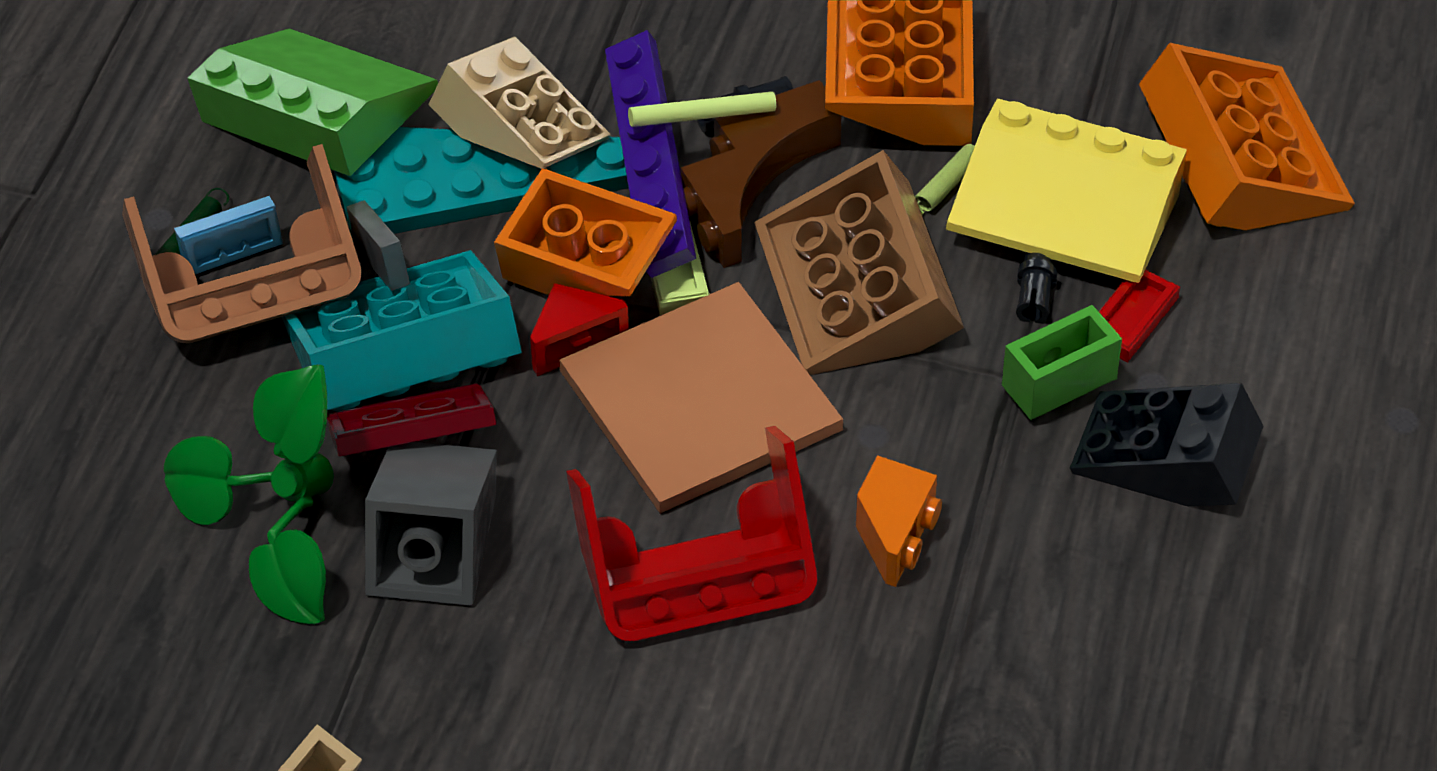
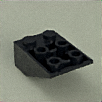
M1242 383L1100 391L1069 469L1075 475L1187 507L1236 505L1264 425Z

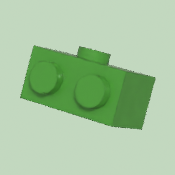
M1090 305L1006 345L1002 386L1029 419L1032 420L1117 379L1122 338L1093 305Z

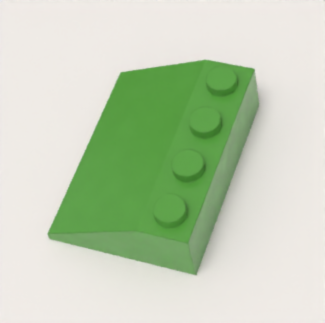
M290 28L219 48L187 78L202 122L304 160H308L313 146L323 144L330 169L351 176L435 92L438 85L437 79Z

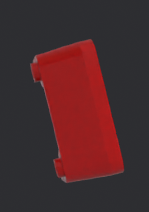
M776 426L765 428L774 479L755 483L741 494L737 503L739 530L637 552L634 534L625 522L615 517H596L591 486L577 469L566 471L583 558L603 622L615 637L624 641H637L795 605L803 602L813 593L817 584V570L794 441Z

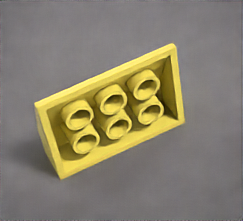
M997 98L981 128L947 220L946 230L1028 253H1041L1053 260L1139 283L1179 197L1187 149L1170 145L1162 140L1147 139L1122 132L1113 127H1103L1076 120L1065 114H1054L1028 107L1020 102H1009Z

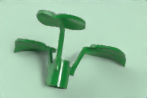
M318 364L275 374L260 384L256 391L253 402L256 429L264 440L275 443L274 454L285 458L277 464L274 471L231 476V451L220 440L210 436H195L179 442L168 453L163 469L166 486L179 511L187 519L201 525L220 522L229 514L233 505L231 486L271 482L273 490L279 496L288 501H296L268 531L267 538L269 544L258 546L251 552L249 557V576L253 590L267 608L287 620L306 624H316L325 620L323 610L326 584L324 560L317 543L312 537L299 530H283L303 509L313 506L312 496L327 492L333 483V468L329 460L324 455L318 453L324 441L327 423L324 366Z

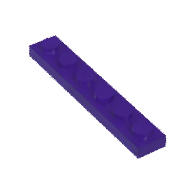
M646 30L606 48L605 53L630 198L675 213L677 216V222L646 270L648 275L653 278L695 260L696 253L672 124L664 123L631 127L629 123V107L668 103L657 43L650 32Z

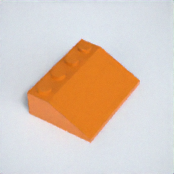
M828 0L825 110L921 145L965 146L966 144H972L974 111L972 0Z
M1169 43L1139 83L1148 102L1149 110L1155 116L1165 137V142L1187 149L1183 179L1188 184L1200 208V213L1207 224L1217 227L1224 226L1251 230L1348 211L1355 204L1282 66Z

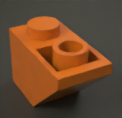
M877 455L857 494L856 528L885 584L896 587L904 569H914L923 544V540L920 537L925 528L932 530L935 527L941 512L942 499L936 498L937 475Z

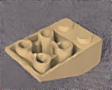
M516 37L448 63L428 104L460 138L540 169L604 142L611 135Z

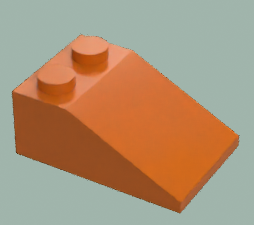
M542 168L494 241L502 278L548 295L554 283L607 296H631L677 222V216L675 213Z

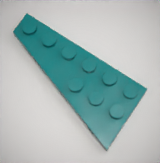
M399 127L351 176L334 171L348 228L352 240L355 242L347 206L365 200L393 234L514 211L541 169L460 138L452 129ZM609 137L604 142L544 168L611 192L629 188L620 137Z

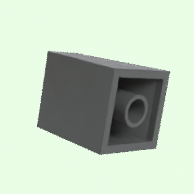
M409 442L388 447L365 499V595L473 605L496 499L497 450Z

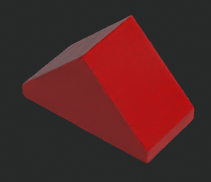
M554 283L530 336L532 366L535 374L539 376L560 367V359L629 330L628 306L625 301L620 298Z

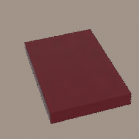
M478 384L332 412L327 415L330 435L339 457L496 425L494 408L482 387Z

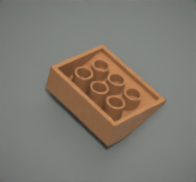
M884 150L754 222L802 366L809 375L921 352L964 328L911 185Z

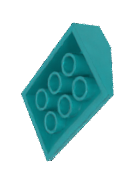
M469 250L407 268L410 284L391 291L380 277H375L359 282L355 291L344 299L283 316L282 320L301 367L305 368L318 364L324 366L327 386V410L337 412L355 408L360 404V400L377 395L392 397L403 394L409 390L411 385L428 380L432 382L448 381L458 376L459 371L475 366L484 368L495 367L505 363L509 356L522 353L509 295L475 254Z

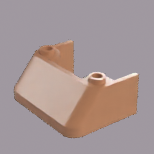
M323 144L313 146L307 160V166L321 208L300 215L292 224L289 241L294 258L198 285L192 265L183 256L172 252L152 256L135 198L133 196L124 199L122 215L140 274L161 327L168 337L180 343H193L335 302L350 296L355 291L361 279V266Z

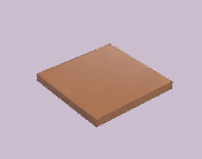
M739 282L559 360L560 372L660 514L770 464L765 433L766 427L776 426L794 441L796 452L843 431V418Z

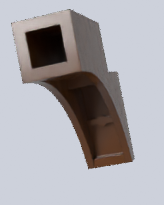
M821 80L775 95V111L714 118V138H711L709 141L712 157L681 167V178L689 218L692 217L697 225L699 239L707 252L713 251L723 268L742 262L743 224L749 209L765 187L791 166L808 157L841 145L842 116L825 110L826 88Z

